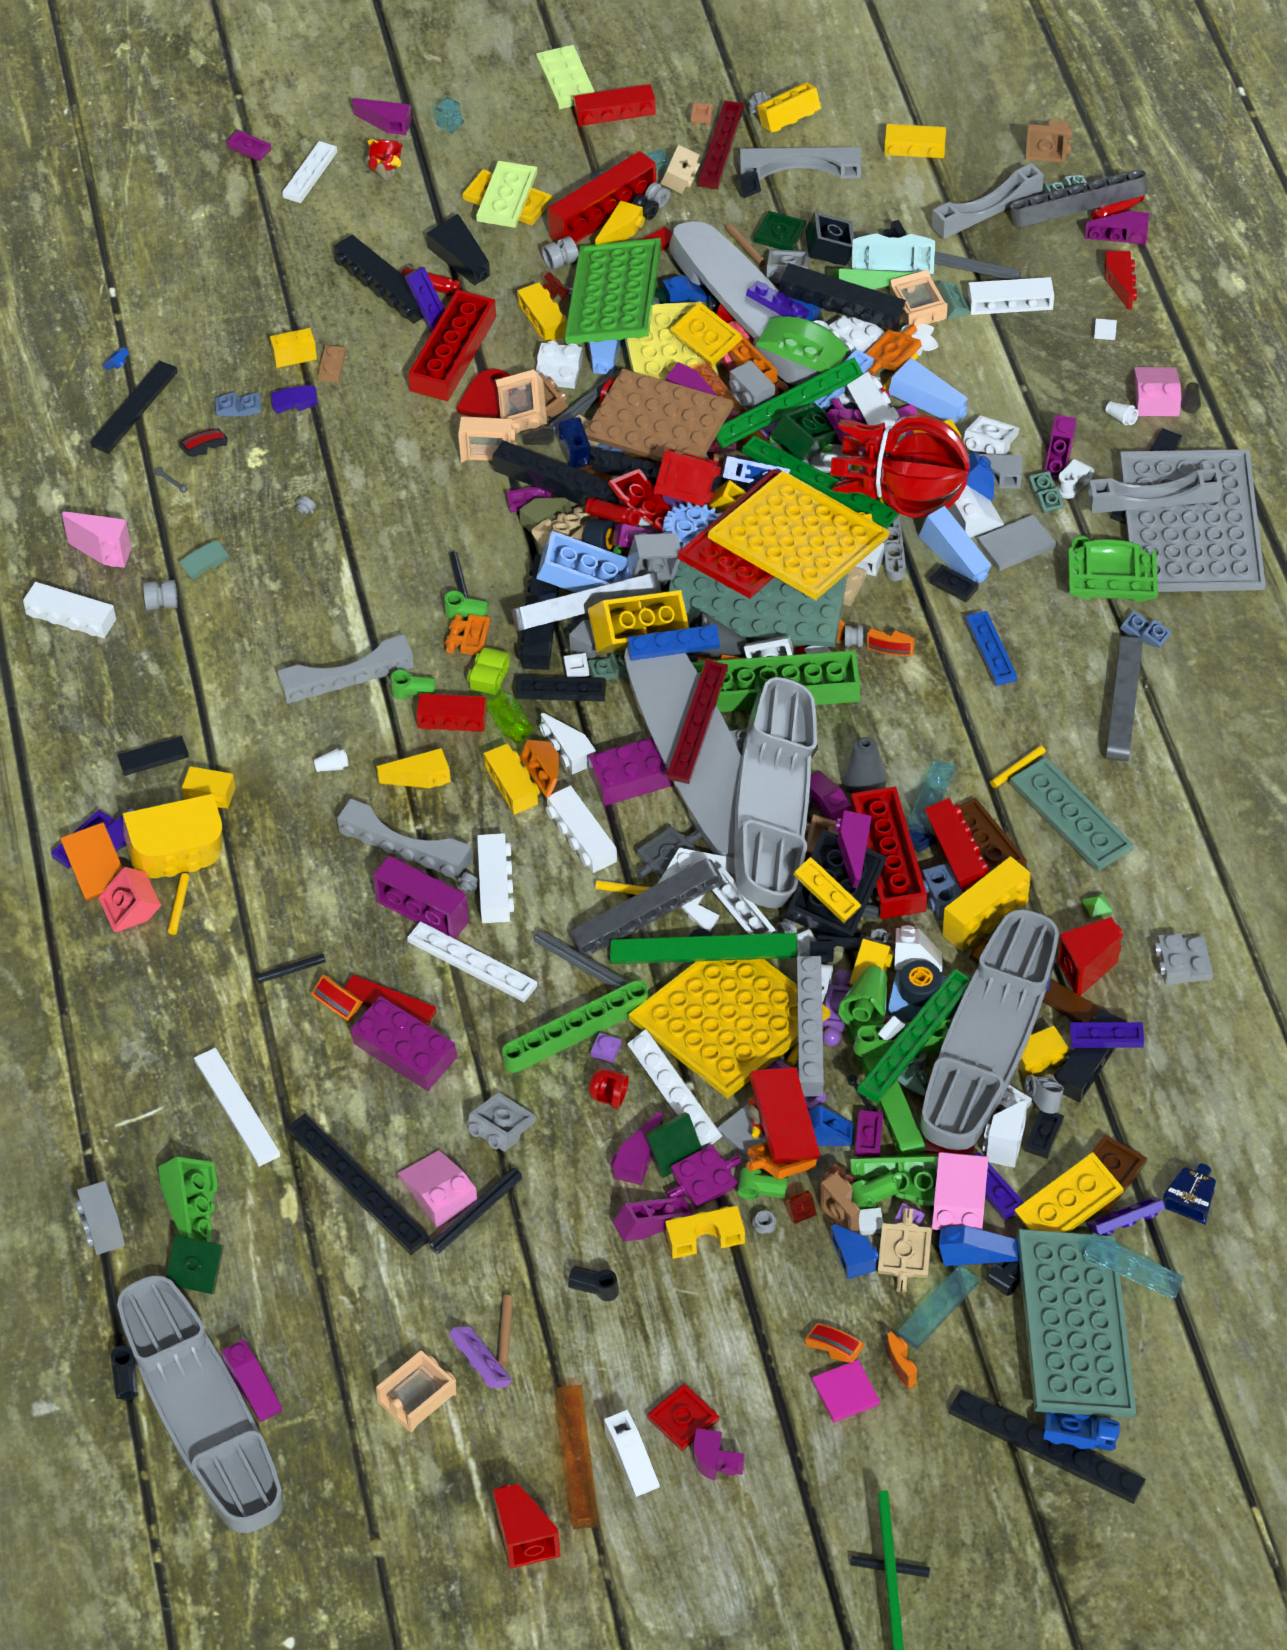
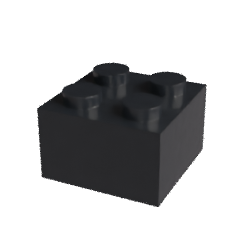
M814 212L805 229L808 257L846 266L852 256L854 239L852 222Z

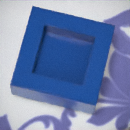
M123 347L115 351L102 365L107 371L114 367L116 369L120 368L126 362L124 358L129 354L128 350Z

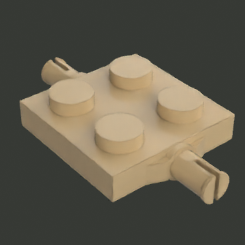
M908 1208L903 1209L902 1223H882L878 1274L897 1277V1292H901V1283H903L902 1293L907 1292V1278H928L932 1228L919 1227L912 1224L914 1210L909 1209V1218H907Z

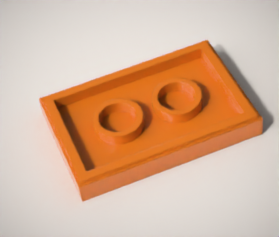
M104 822L60 838L85 901L99 897L123 869Z

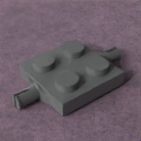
M671 826L637 850V856L645 865L636 870L637 876L642 879L650 872H653L662 878L679 848L698 851L693 846V843L702 838L700 831L695 830L690 835L685 836Z

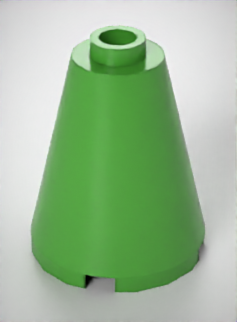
M877 966L867 967L841 1000L839 1015L842 1021L849 1027L854 1028V1025L857 1027L881 1025L886 1019L887 975L883 969Z

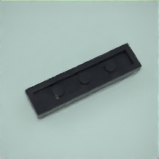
M517 676L516 699L605 702L606 679Z

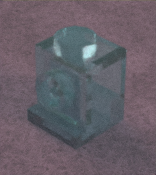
M446 97L435 108L436 124L438 127L453 133L464 123V119L461 118L459 102Z

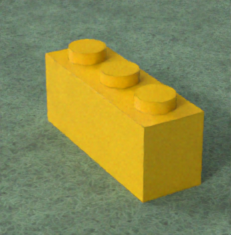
M808 82L757 105L761 126L770 132H777L782 127L794 124L798 119L811 116L815 111L821 109L817 88Z
M886 125L885 155L944 158L946 127Z
M540 282L517 290L518 306L544 343L565 337L568 319L566 315H562L558 304L552 301L549 291L544 289Z
M507 743L483 753L484 767L513 814L538 805L539 787L536 782L532 783L527 767H522L520 764V758L516 750L512 751Z

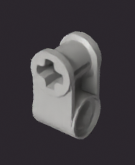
M1046 1074L1044 1077L1028 1075L1025 1079L1027 1095L1032 1098L1041 1111L1046 1113L1059 1112L1064 1090L1063 1086L1057 1082L1052 1074Z

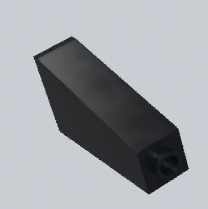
M458 214L426 233L427 248L474 286L490 276L489 260Z

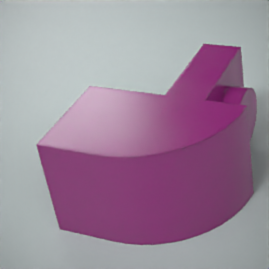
M696 1428L694 1462L698 1471L711 1480H716L717 1471L723 1472L726 1475H743L744 1453L722 1451V1432Z

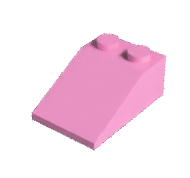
M1134 367L1138 416H1179L1181 385L1177 368Z
M63 511L62 517L68 544L103 565L125 568L131 551L125 519Z
M440 1150L398 1173V1177L436 1228L462 1214L477 1200L475 1186L466 1174Z
M939 1152L932 1229L941 1230V1227L969 1226L982 1230L988 1157Z

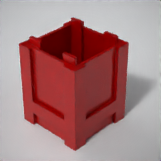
M668 448V450L664 451L654 493L704 506L710 503L714 492H711L714 478L719 476L721 467H718L719 462Z

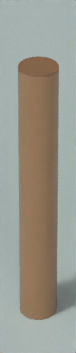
M731 223L728 224L726 230L759 266L764 265L765 259Z
M511 1295L503 1296L498 1362L501 1366L508 1364L513 1296Z

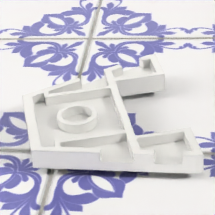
M679 848L659 883L704 859H711L717 869L723 866L736 880L734 858ZM705 894L681 906L688 914V918L710 933L719 920L718 914L699 905Z

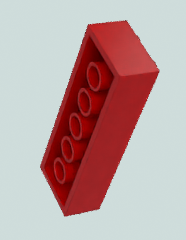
M638 151L597 178L584 184L576 191L568 194L560 201L548 207L550 238L557 243L558 240L570 236L576 244L603 227L620 201L632 204L638 194L645 195L648 187L656 182V163L644 153Z
M456 290L408 373L409 389L411 392L449 401L496 319L495 299Z
M896 786L851 793V812L872 816L866 848L887 857L873 889L876 905L879 908L880 919L926 912L927 893Z

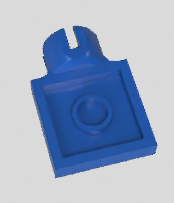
M1045 1412L1043 1439L1049 1440L1051 1443L1070 1444L1079 1449H1095L1096 1447L1107 1451H1114L1117 1447L1116 1440L1120 1433V1423L1116 1420L1106 1418L1098 1420L1096 1415Z

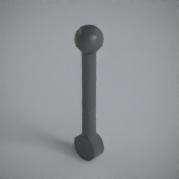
M155 468V475L167 479L177 486L180 492L185 493L187 491L186 485H181L165 474L163 468Z

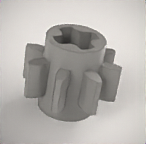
M765 92L755 93L749 100L751 114L756 113V116L759 117L757 105L772 99L771 96H766Z
M883 928L870 930V937H865L866 940L884 944L894 949L892 933H887Z

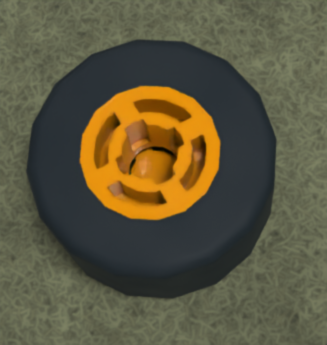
M590 519L584 529L583 542L613 553L615 546L611 545L616 525L613 521L607 519Z
M925 960L909 962L900 972L899 993L903 1000L913 1006L923 1007L942 985V974L939 968Z

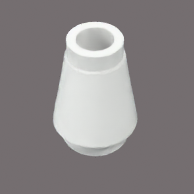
M1110 401L1106 406V413L1124 425H1133L1138 418L1139 412L1133 405Z
M337 748L314 759L317 772L344 770V767L349 766L345 749L339 750Z

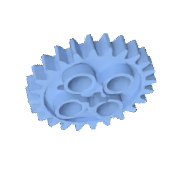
M689 502L686 507L679 504V508L673 507L672 512L668 511L663 522L662 531L677 533L682 549L723 513L716 514L715 508L708 510L706 504L703 508L700 505L692 506Z

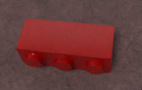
M419 694L416 714L418 728L485 732L487 699L481 696Z

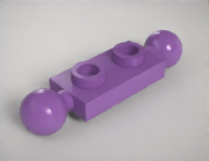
M847 970L838 971L834 975L835 985H829L825 1006L830 1009L831 1016L822 1023V1027L826 1029L823 1032V1042L830 1047L839 1044L841 1041L839 1031L845 1032L846 1023L842 1021L839 1015V1005L851 988L849 987L851 973Z

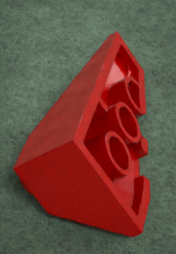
M640 469L609 480V486L626 507L638 510L643 520L660 533H664L662 531L663 522L668 511L672 512V509L660 494L654 493V486Z

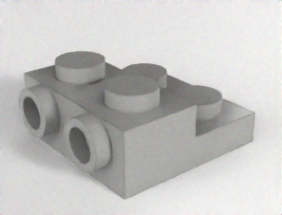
M770 249L767 262V279L773 283H780L788 263L809 269L810 257H808V251Z
M1182 933L1158 935V941L1154 942L1155 956L1160 958L1158 969L1160 976L1164 975L1165 984L1213 979V971L1204 936L1183 938Z
M498 1092L469 1114L466 1128L469 1129L472 1136H480L487 1140L493 1149L499 1148L505 1152L519 1142L521 1133L535 1124L537 1116Z

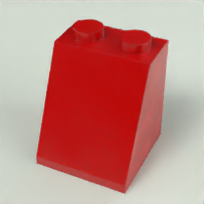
M1112 917L1061 933L1059 936L1057 963L1073 992L1079 996L1118 963L1123 932L1120 925H1116Z
M507 1484L493 1490L496 1517L510 1569L561 1557L558 1528L519 1484Z

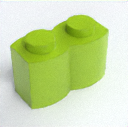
M486 647L482 649L481 653H477L475 666L469 670L467 681L470 682V689L496 695L510 667V653Z

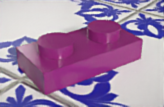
M240 130L227 141L228 148L258 161H261L271 151L270 143Z
M537 487L506 491L510 513L519 512L523 505L535 498H552L550 492Z
M859 1110L855 1156H880L883 1112Z

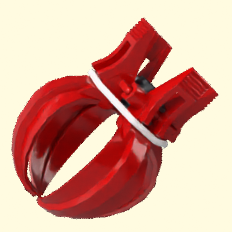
M910 414L900 418L892 428L891 426L885 428V422L877 425H866L853 420L843 419L838 425V428L852 436H843L842 454L851 457H832L830 475L853 478L837 482L833 492L863 493L873 499H876L877 496L879 498L883 496L888 505L897 513L918 518L927 517L943 506L947 509L950 508L960 498L967 485L970 464L966 446L959 434L950 425L938 418L926 414ZM910 430H920L927 432H916L911 435L905 436L900 441H898V437L900 436V434H903ZM860 446L866 448L863 452L859 451ZM849 464L861 465L862 469L848 470ZM956 488H958V489H957L955 492H953L952 494H950V495H948V496H946V497H944V498H941V499H937V500H933V501H915V500H930V499L939 498V497H942V496H944V495H946V494L951 493V492L954 491Z

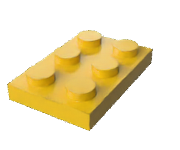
M701 302L697 303L670 328L671 333L711 366H714L743 339L738 331Z

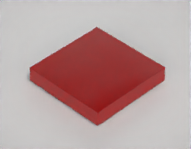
M684 1383L647 1414V1419L677 1448L683 1451L694 1442L696 1428L710 1429L719 1421V1415Z

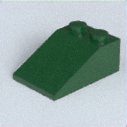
M816 403L784 414L771 433L776 437L778 443L786 446L792 452V455L801 461L813 457L838 437L826 416V412Z

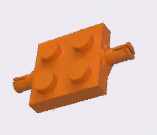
M911 324L903 332L888 329L865 353L874 358L873 365L867 371L872 376L882 368L897 372L922 347L921 340L912 337L918 330L917 327Z
M765 1142L748 1148L747 1156L753 1161L747 1162L746 1166L750 1172L757 1169H765L776 1179H783L787 1176L816 1168L817 1159L773 1163L768 1143Z

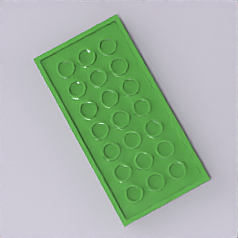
M661 238L580 246L565 332L566 344L649 336L662 247Z

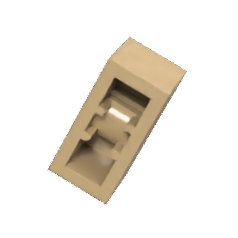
M678 145L660 184L682 194L685 187L690 188L694 177L691 174L695 175L700 166L697 163L700 155Z

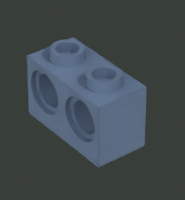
M949 863L922 870V879L928 897V905L931 912L935 911L938 919L944 918V908L963 894Z

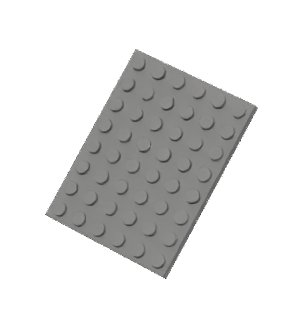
M1249 449L1120 452L1122 483L1130 485L1164 484L1183 478L1196 470L1219 468L1223 486L1221 499L1218 502L1125 510L1128 542L1141 545L1140 549L1150 554L1152 550L1157 554L1158 592L1265 590V575Z

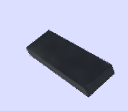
M180 736L118 754L117 757L123 775L127 776L188 758L189 753L183 737Z

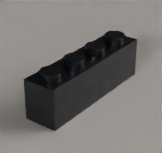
M1101 1009L1097 1016L1093 1015L1089 1022L1127 1021ZM1075 1048L1074 1051L1070 1050L1066 1055L1064 1066L1058 1067L1054 1074L1057 1082L1064 1088L1063 1095L1080 1103L1116 1048Z

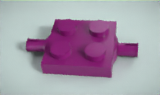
M835 398L831 402L835 409H830L826 416L843 445V436H852L838 428L842 419L853 420L866 425L868 423L860 409H846L842 405L840 398ZM860 446L859 451L863 452L866 448Z
M712 1144L671 1166L670 1171L677 1180V1186L666 1191V1195L669 1198H675L683 1194L690 1200L694 1208L697 1209L737 1188L738 1182L732 1175L731 1168L742 1164V1160L738 1154L724 1160Z

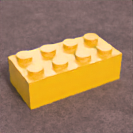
M1010 856L944 908L942 936L961 952L975 946L979 939L985 934H990L1007 914L1027 904L1031 872Z

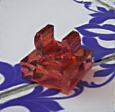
M550 271L544 276L548 283H545L542 287L548 291L550 290L549 294L552 300L557 296V293L562 298L569 293L561 281Z
M808 1190L786 1199L790 1218L794 1224L817 1215L812 1194Z

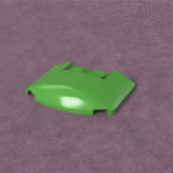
M792 316L771 317L756 344L757 347L822 373L841 364L848 351L844 343L827 328L813 321Z
M1121 540L1084 542L1082 547L1074 551L1073 547L1068 550L1069 594L1089 601L1092 597L1134 599V603L1158 598L1157 554L1153 550L1150 554L1140 549L1141 545Z

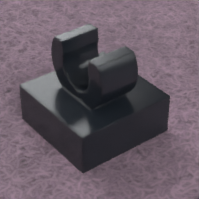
M752 171L737 177L739 193L742 198L761 192L757 172Z
M899 220L892 221L891 229L883 231V236L889 238H900L907 235Z
M833 941L810 942L809 956H821V964L827 965V962H834Z

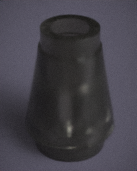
M1194 382L1187 384L1181 398L1182 410L1189 414L1197 412L1201 407L1199 385Z
M545 424L522 433L524 445H550V443L555 442L552 425L547 426Z

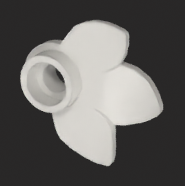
M927 324L917 325L918 330L912 337L921 340L922 347L916 352L920 356L923 350L931 351L936 349L938 343L930 336L934 331L933 326ZM905 325L900 332L905 331L910 325Z

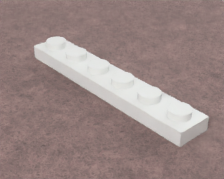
M645 1029L627 1043L676 1114L680 1115L687 1112L690 1115L702 1149L719 1140L723 1135L650 1033Z

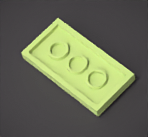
M574 45L536 53V59L558 109L574 106L573 96L595 93Z
M498 161L476 215L477 221L516 228L536 178L537 167Z

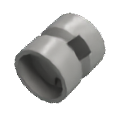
M570 236L558 240L557 244L552 242L542 246L543 259L551 271L563 267L564 263L568 265L578 261V249Z
M165 580L160 585L156 581L144 582V599L147 611L158 610L160 606H163L165 609L178 607L175 580Z

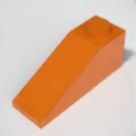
M742 335L743 339L729 351L737 367L752 361L774 385L778 383L777 369Z
M527 740L520 755V760L527 767L528 772L545 797L550 798L558 780L559 754L551 742Z

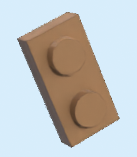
M325 345L318 373L319 381L340 382L346 356V347Z

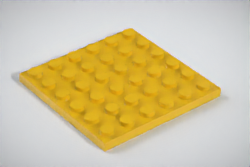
M781 471L713 527L708 533V538L808 597L817 600L889 537L890 531L789 473Z
M765 959L695 962L628 1014L629 1020L642 1031L646 1029L658 1044L726 1099L751 1081L749 1077L751 1071L766 1069L798 1043L797 984ZM822 1004L823 1023L831 1016L830 1009Z

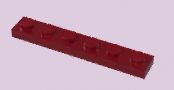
M724 101L699 178V187L719 189L742 117L744 103Z
M706 660L667 773V779L690 784L728 672V664Z

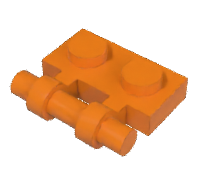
M455 615L454 620L451 621L449 626L450 635L447 636L445 641L446 652L452 654L455 648L460 646L461 654L477 655V653H481L486 644L491 617L469 615L467 621H462L463 617L461 615ZM464 631L463 636H458L460 632Z

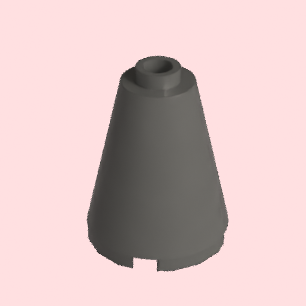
M698 612L689 625L693 628L717 624L720 648L690 652L688 654L721 658L722 654L740 658L746 655L744 646L747 643L746 638L706 613Z
M862 737L855 742L842 772V784L850 794L883 789L886 786L887 773L877 743L872 738Z

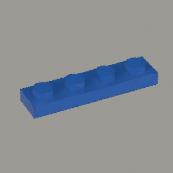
M983 611L967 615L966 623L995 686L1017 681V674L988 612Z
M717 624L628 637L631 661L720 648Z

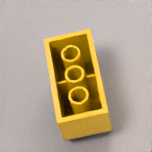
M681 590L603 600L587 609L596 652L599 654L625 651L629 645L628 637L689 628Z
M213 794L123 813L124 839L132 866L136 870L145 871L148 878L173 877L178 873L187 871L196 872L215 863L221 855L222 822Z

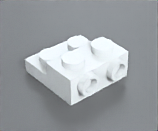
M842 316L829 325V330L848 348L847 354L850 355L856 349L866 353L885 333L877 325L853 317L846 318Z
M555 341L541 343L537 357L536 372L538 374L542 372L546 378L550 376L557 384V387L575 389L583 360L582 347L573 343L558 345Z
M980 415L966 429L963 442L972 451L1005 455L1010 449L1011 442L1018 436L1020 428Z

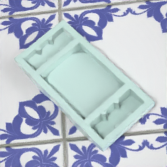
M877 233L853 239L852 269L913 273L929 269V273L934 274L935 240L914 234L900 238H889Z

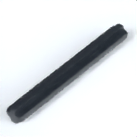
M516 1168L510 1169L429 1243L430 1249L436 1254L441 1253L522 1179L521 1172Z

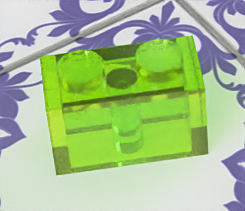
M504 690L498 692L486 703L503 735L519 744L535 730L518 700Z

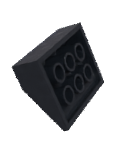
M823 829L811 858L861 904V907L843 923L800 882L784 918L804 927L852 938L887 857L866 848L861 880L857 888H852L837 842L838 835Z

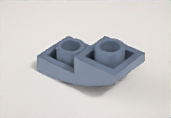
M236 392L216 397L217 415L247 416L261 413V396L258 392L238 397Z
M1133 611L1120 627L1128 635L1135 638H1143V643L1156 648H1160L1172 633L1155 619L1150 623L1136 611Z

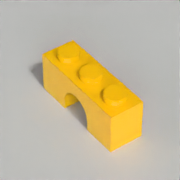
M726 1206L715 1211L698 1212L692 1216L674 1217L671 1220L665 1221L666 1237L673 1259L697 1254L696 1239L704 1234L715 1236L721 1248L745 1243V1229L738 1206Z

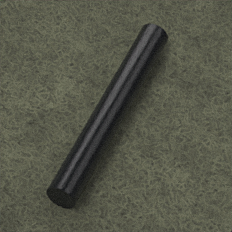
M453 551L449 556L458 591L464 597L469 598L458 553Z
M324 954L316 955L256 974V979L259 984L325 963L326 960Z
M852 1555L851 1566L885 1571L884 1560ZM895 1562L896 1573L929 1578L930 1567Z

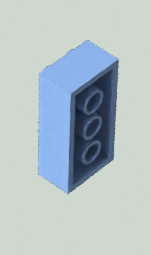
M552 531L543 547L536 579L577 593L630 579V573L626 557Z

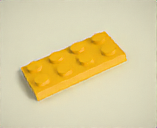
M483 169L463 192V200L480 206L493 173ZM531 188L519 221L533 226L552 202V195Z
M1092 1152L1014 1211L1028 1230L1069 1233L1122 1194L1124 1188Z

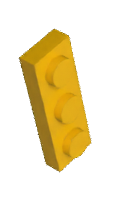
M811 857L794 872L793 875L843 923L860 909L861 904Z

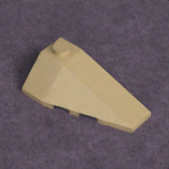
M585 506L574 508V513L568 515L562 513L558 515L556 520L546 519L532 529V534L542 548L552 531L583 542V534L587 522L592 518H603L587 514Z

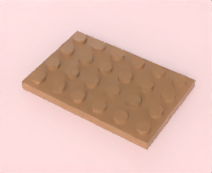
M622 369L583 435L587 440L662 462L664 451L668 450V448L704 458L734 404L730 399Z

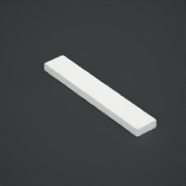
M421 921L407 937L408 942L522 1002H525L537 987V981Z
M213 1048L194 1057L197 1067L258 1167L280 1157L279 1150L217 1049Z

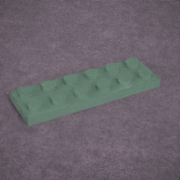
M1046 757L1010 778V785L1097 872L1133 850L1134 844Z

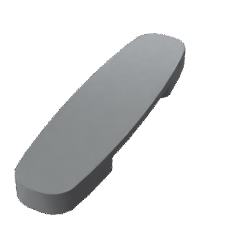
M698 221L676 225L670 239L669 251L679 267L692 283L706 285L724 308L754 338L752 345L777 369V375L785 382L798 386L822 374V372L756 346L770 318L782 317L746 296L748 288L757 281L763 282L779 292L766 276L713 226Z
M628 645L624 658L630 686L639 712L644 717L649 733L668 771L700 675L686 653L631 661ZM716 705L690 784L673 781L688 808L690 819L702 834L703 840L713 854L734 858L735 810L741 754Z
M780 677L769 679L756 696L741 757L735 810L734 866L736 886L740 894L747 900L768 908L782 907L796 891L799 880L793 874L804 863L807 850V842L804 836L809 805L811 753L817 745L814 697L805 686Z
M1028 910L1012 911L1004 917L981 954L979 966L955 1013L938 1060L934 1064L927 1087L920 1127L922 1134L930 1142L957 1151L970 1148L975 1145L984 1132L986 1125L989 1124L1000 1104L1028 1044L1052 972L1059 931L1057 925L1050 918Z
M150 1276L132 1283L122 1291L118 1298L117 1307L126 1340L133 1352L135 1364L178 1454L212 1508L229 1529L239 1533H249L271 1524L279 1517L284 1505L282 1489L275 1466L263 1436L259 1433L253 1417L222 1358L205 1333L202 1321L170 1279L163 1276Z

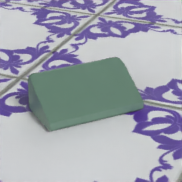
M940 281L936 288L945 303H947L946 319L969 315L971 312L957 284Z

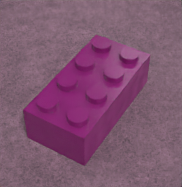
M652 737L588 756L589 774L604 806L674 786L673 781L667 779L668 771Z
M388 856L373 874L377 903L416 923L421 921L454 939L458 937L469 923L467 897L460 889H454L446 885L442 880L434 879L426 875L422 870L415 869L407 865L403 860L395 859L391 856Z
M381 996L350 1029L354 1045L426 1091H429L457 1059L456 1047L453 1041Z

